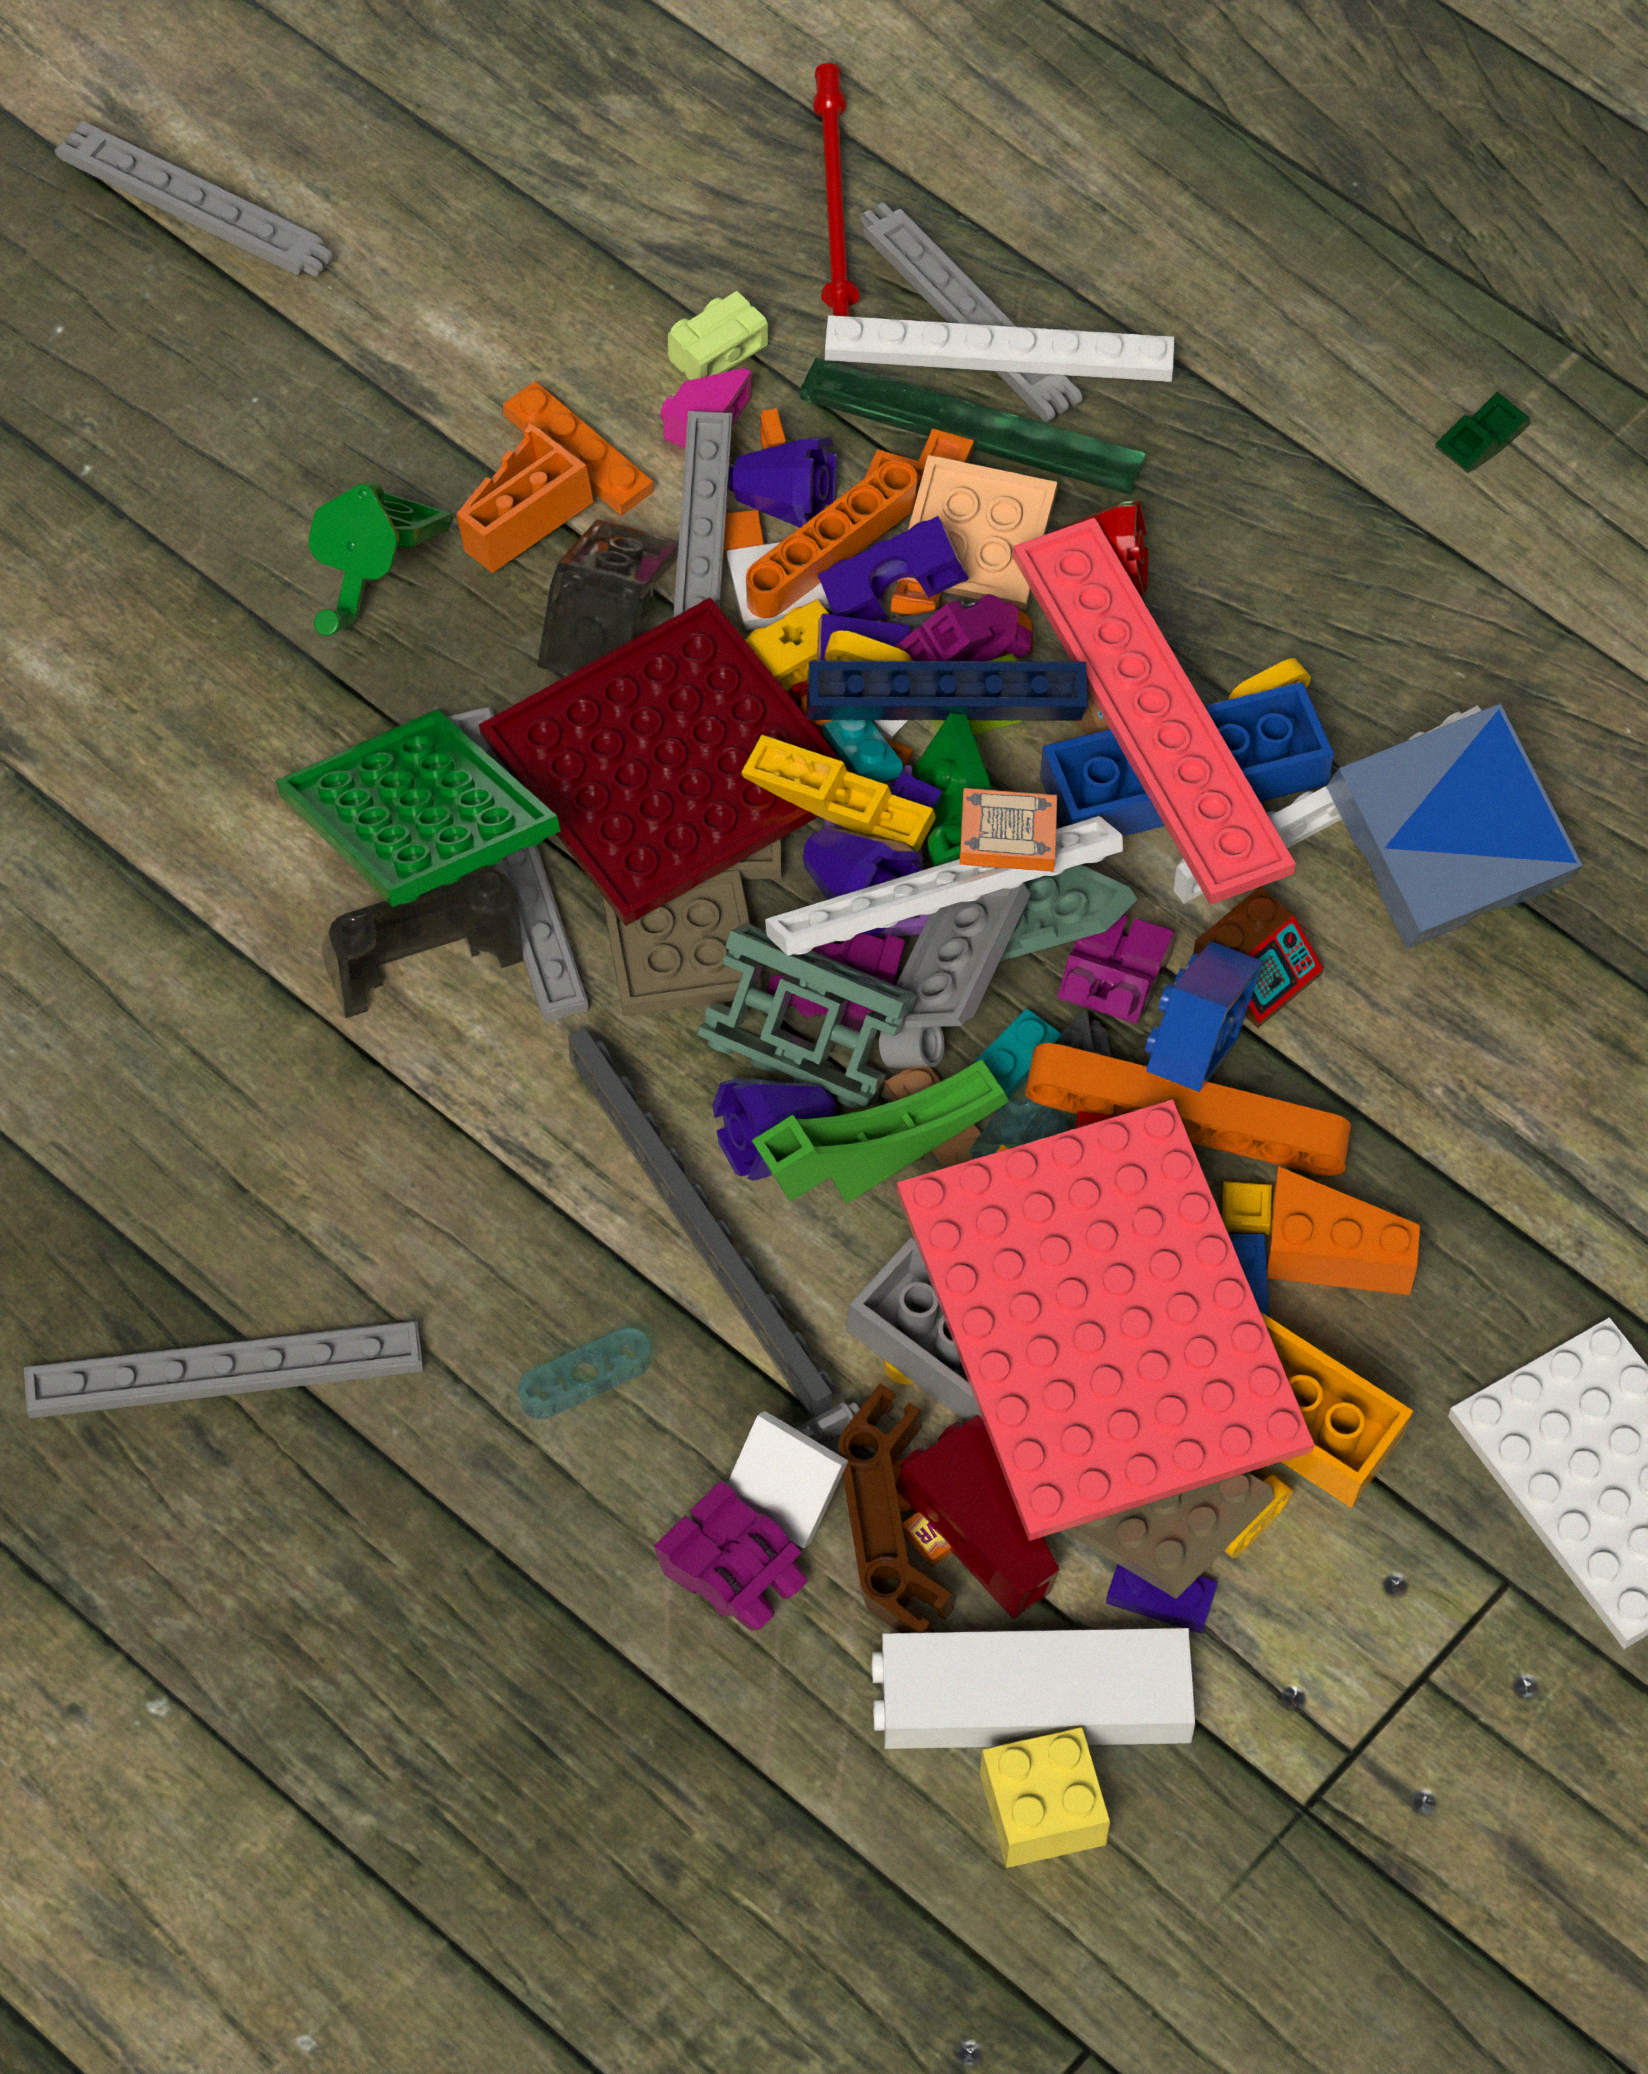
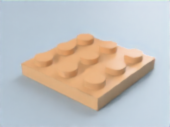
M928 455L908 530L921 521H928L939 516L952 537L969 579L943 592L974 599H981L986 594H992L1000 598L1004 603L1009 602L1020 609L1027 610L1031 589L1012 557L1013 546L1046 535L1058 489L1057 482ZM901 578L897 580V582L902 579L918 582L914 578Z

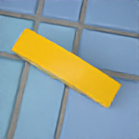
M761 735L741 772L742 776L747 780L821 818L856 833L905 843L917 851V853L936 819L933 808L892 795L888 785L848 772L842 761Z

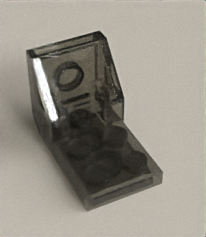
M596 519L558 561L550 584L537 667L570 675L644 634L649 618L654 585L678 558L679 540Z

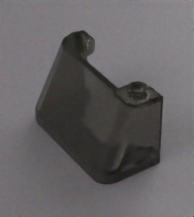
M495 870L478 871L462 876L455 883L441 885L423 893L415 901L407 904H399L392 907L387 901H383L337 917L323 937L321 948L324 965L345 1018L368 1011L366 998L369 990L372 987L383 986L382 975L378 966L461 939L465 940L471 957L480 955V951L488 952L498 959L501 969L523 962L519 900L507 876Z

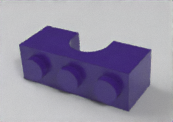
M939 516L928 521H921L910 530L889 540L877 542L870 549L848 560L838 561L829 569L817 574L834 615L873 621H882L888 618L883 605V596L889 585L898 579H917L928 598L969 579L952 537Z

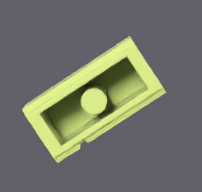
M738 291L724 299H713L707 304L702 313L691 320L682 319L672 327L670 333H668V356L670 361L681 372H685L689 380L726 372L768 345V323L766 318L754 306L751 307L750 303Z

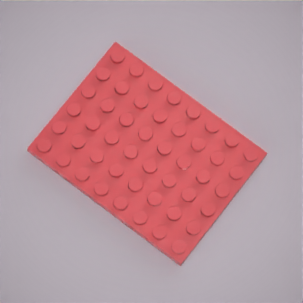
M1173 1100L897 1182L896 1192L1029 1541L1313 1451L1314 1442Z

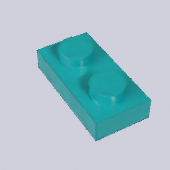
M832 720L823 723V738L851 773L880 783L898 778L902 772V761L871 720Z
M1026 1008L972 1064L982 1059L1009 1099L1028 1080L1033 1049L1043 1043L1060 1044L1062 1033Z

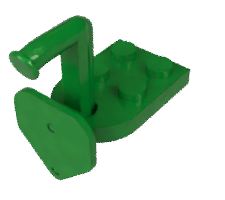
M367 481L359 484L319 507L313 516L308 540L309 549L317 561L345 571L337 608L335 611L330 609L321 610L316 614L314 618L316 631L322 636H330L353 625L358 619L366 580L378 579L389 573L394 564L398 546L415 547L423 541L430 540L432 537L448 531L452 513L386 492L377 481Z
M950 713L912 769L914 778L942 790V800L934 812L936 819L931 826V833L927 840L934 867L960 859L963 789L992 790L989 774L984 768L977 748V740L972 733L966 714Z

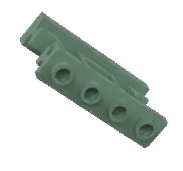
M747 923L731 930L725 948L729 949V952L724 956L722 964L743 972L732 1007L729 1008L717 1002L708 1006L704 1014L706 1016L705 1022L699 1025L697 1035L707 1039L708 1046L714 1050L727 1054L737 1052L751 1058L750 1063L761 1070L768 1072L780 1070L793 1076V1082L820 1085L824 1090L836 1094L835 1099L845 1106L862 1108V1106L867 1107L877 1101L882 1091L880 1085L883 1084L886 1074L865 1066L877 1030L892 1036L900 1033L905 1024L903 1022L905 1015L911 1012L917 995L814 951L787 956L767 937L766 931ZM763 964L788 974L780 978L775 996L755 988ZM792 994L829 1009L817 1044L780 1029ZM849 1000L873 1010L866 1015L860 1032L840 1024ZM749 1006L768 1014L760 1037L736 1028L743 1023ZM834 1042L854 1050L846 1074L821 1064L828 1060Z

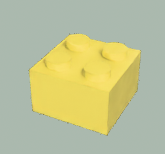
M1082 1727L982 1750L980 1777L1006 1868L1106 1845L1110 1820Z

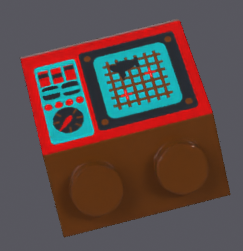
M1262 887L1257 888L1195 940L1193 953L1199 955L1209 942L1212 941L1263 961L1245 1016L1257 1028L1262 1026L1323 974V967L1295 916Z

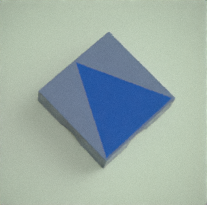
M1501 703L1343 766L1337 770L1326 786L1354 844L1365 856L1373 871L1378 892L1406 949L1463 927L1469 921L1485 912L1514 906L1567 884L1583 866Z

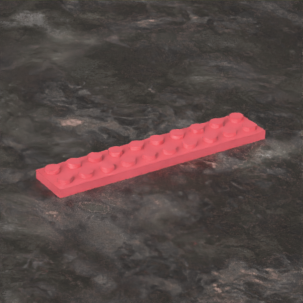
M1092 518L1013 546L1012 557L1072 662H1086L1087 689L1208 903L1211 905L1293 875L1296 866L1294 859L1096 519Z

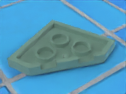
M1081 864L1067 868L1058 875L1042 876L1023 882L1030 893V897L1000 961L1106 932L1137 899L1129 886Z

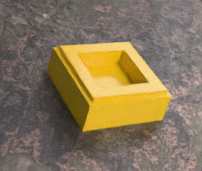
M1224 1181L1221 1218L1227 1232L1269 1235L1272 1185Z

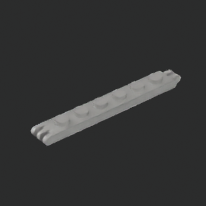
M84 121L79 122L75 127V132H70L65 138V143H60L55 149L56 155L61 160L292 274L298 275L301 271H304L313 276H318L323 270V265H327L333 258L331 251L323 246L322 239L316 234Z
M881 202L874 206V213L867 210L860 215V219L866 227L864 229L866 239L948 323L1017 327L901 209L893 212L885 203ZM996 371L1045 422L1055 418V411L1061 414L1068 410V402L1075 406L1083 400L1079 389L1065 375Z

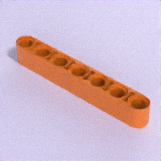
M1043 1043L1033 1049L1026 1096L1034 1103L1078 1114L1079 1111L1119 1116L1173 1100L1189 1140L1193 1144L1321 1176H1336L1345 1171L1351 1124L1342 1116L1207 1082L1201 1091L1198 1092L1147 1072V1066L1060 1044Z

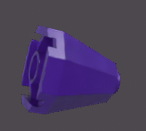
M813 436L738 456L736 463L731 464L729 467V490L734 492L736 501L800 528L824 510L825 504L830 505L837 498L838 460L836 453H827L826 447L833 446L831 437Z
M824 827L820 831L813 833L804 845L803 860L805 869L826 900L920 871V868L913 864V860H919L917 851L902 842L838 828ZM875 928L859 934H880L886 928Z
M735 1078L720 1083L712 1104L714 1118L723 1116L725 1128L716 1130L720 1147L735 1174L741 1177L749 1175L747 1179L752 1181L772 1175L753 1144V1139L791 1115H794L796 1119L836 1116V1105L833 1097L829 1092L824 1091L822 1086L814 1083Z

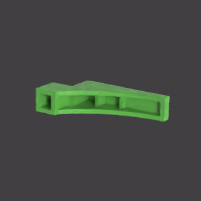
M981 1059L959 1073L929 1088L871 1109L813 1119H796L794 1115H791L753 1139L752 1142L789 1202L830 1178L847 1204L1007 1104L1009 1100L1004 1090Z

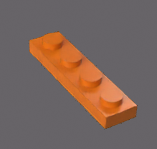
M536 381L503 403V415L520 430L524 431L528 424L532 423L586 464L591 491L620 516L654 492L653 481Z

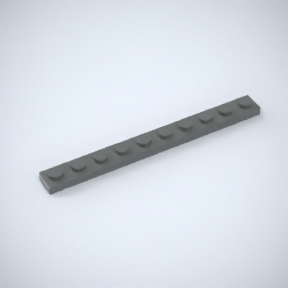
M585 1028L569 1035L570 1062L809 1417L812 1419L832 1409V1395L835 1394V1388L828 1373L822 1367L819 1369L814 1367L808 1358L810 1353L804 1338L797 1330L792 1332L783 1321L784 1313L777 1298L772 1293L765 1294L757 1283L759 1282V1276L753 1263L747 1256L740 1257L732 1246L734 1245V1239L728 1226L722 1219L715 1221L708 1210L709 1202L700 1185L697 1183L691 1185L684 1175L685 1168L677 1151L673 1147L667 1149L660 1140V1130L654 1117L648 1111L641 1112L635 1103L636 1095L628 1079L625 1076L618 1078L612 1069V1059L605 1045L601 1041L594 1042Z

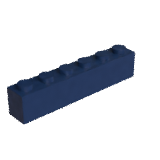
M809 661L806 674L807 720H946L950 713L966 714L968 720L1081 721L1087 708L1086 662Z

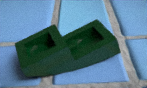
M1496 392L1471 418L1465 414L1435 443V446L1466 473H1469L1490 460L1517 438L1530 425L1529 416L1499 392Z

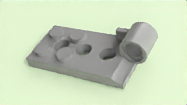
M1024 883L1016 888H1003L984 894L975 901H962L940 908L936 913L929 915L896 984L897 987L917 995L912 1010L909 1014L905 1015L903 1020L905 1024L900 1033L895 1036L882 1031L880 1033L879 1051L887 1067L922 1068L937 1066L942 1060L944 1053V1035L941 1027L963 1026L966 1020L973 1019L1030 897V893ZM943 990V991L940 992L939 994L934 995V994L937 993L938 991Z

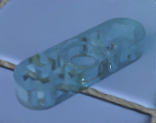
M622 1328L527 1372L518 1384L519 1404L522 1411L534 1419H547L643 1374L651 1362L650 1341L638 1329ZM627 1346L631 1351L637 1350V1358L630 1360L627 1355H620V1348ZM602 1355H606L607 1363L612 1362V1371H607L606 1361ZM591 1364L597 1368L599 1374L596 1379L589 1383H580L572 1378L571 1371L577 1365ZM557 1376H563V1384L567 1392H563L562 1384L558 1385ZM540 1387L543 1392L549 1391V1399L541 1401L538 1396H533L532 1389Z

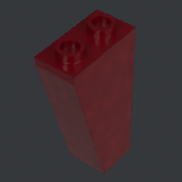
M976 1415L963 1425L960 1422L953 1423L943 1431L937 1443L927 1450H924L922 1447L917 1448L903 1460L900 1465L902 1471L896 1490L909 1503L911 1508L916 1513L919 1512L951 1546V1552L1013 1620L1051 1593L1059 1568L1043 1537L1031 1541L1028 1540L987 1429L979 1415Z

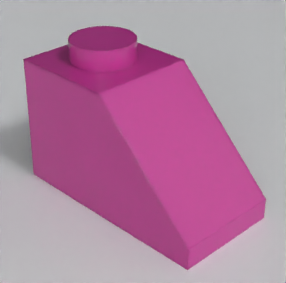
M741 368L684 381L675 396L669 395L662 406L660 418L663 420L664 439L686 448L688 411L732 413L733 426L751 400V371Z

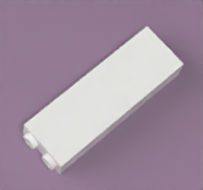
M1189 1628L882 1634L881 1652H872V1682L882 1683L883 1700L873 1701L874 1731H884V1749L997 1747L1081 1727L1083 1728L1087 1745L1176 1744L1192 1742L1195 1713Z

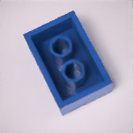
M1212 941L1209 942L1200 955L1193 953L1186 969L1181 968L1173 985L1167 984L1160 999L1158 1010L1165 1013L1160 1027L1156 1025L1153 1027L1145 1046V1052L1151 1054L1146 1071L1200 1092L1237 1043L1263 961Z

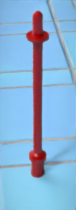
M824 63L815 69L817 94L813 98V110L822 117L831 272V282L822 288L821 300L828 307L833 308V316L850 317L849 306L856 304L859 300V288L853 282L848 281L839 133V115L844 113L846 109V97L841 92L840 67L833 63Z

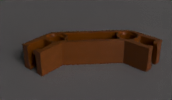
M879 1383L839 1438V1455L848 1460L843 1472L862 1596L869 1611L898 1632L935 1633L928 1620L922 1618L919 1621L904 1608L907 1606L910 1598L916 1597L937 1609L938 1616L946 1620L953 1611L952 1593L908 1563L892 1467L921 1430V1410L908 1403L904 1408V1417L888 1434H883L875 1426L884 1412L889 1414L894 1408L893 1400L896 1395L892 1390ZM862 1446H870L877 1450L876 1455L868 1460H859L852 1456L853 1452ZM885 1578L893 1579L900 1584L898 1589L890 1594H880L873 1588L879 1580Z

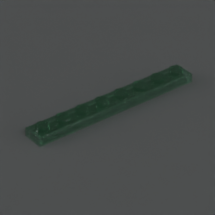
M816 357L801 386V400L928 437L933 428L974 440L973 450L1127 495L1132 494L1144 466V452Z

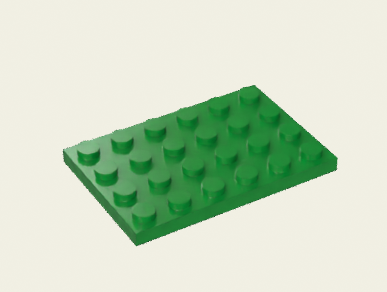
M438 709L275 780L279 796L392 907L413 902L423 893L441 885L455 883L465 874L483 866L497 864L505 856L525 847L536 846L542 843L545 838L561 831L556 814Z

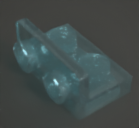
M1031 1100L1009 1101L998 1109L971 1147L970 1154L972 1160L996 1153L1001 1145L1010 1149L1066 1132L1068 1126L1066 1120L1060 1116L1058 1109L1042 1106Z

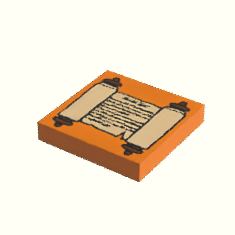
M964 788L959 865L1054 872L1057 795Z

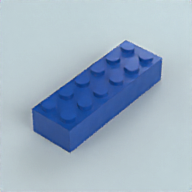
M1303 682L1205 706L1260 802L1328 785L1334 753ZM1110 729L1043 746L1040 778L1046 794L1057 795L1056 819L1060 828L1098 816L1120 832L1122 837L1165 826Z

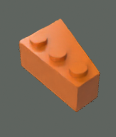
M529 423L524 429V439L515 450H507L501 458L502 466L491 479L486 477L456 514L464 551L491 573L500 569L594 503L587 465L532 423Z
M1278 1166L1272 1197L1266 1264L1267 1279L1410 1295L1417 1270L1420 1225Z

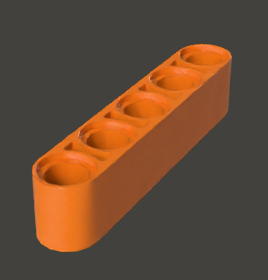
M898 459L884 463L754 562L746 573V603L749 611L755 616L765 619L781 614L821 583L817 574L829 569L838 561L848 560L856 556L908 516L914 509L917 497V473L915 468L910 463Z

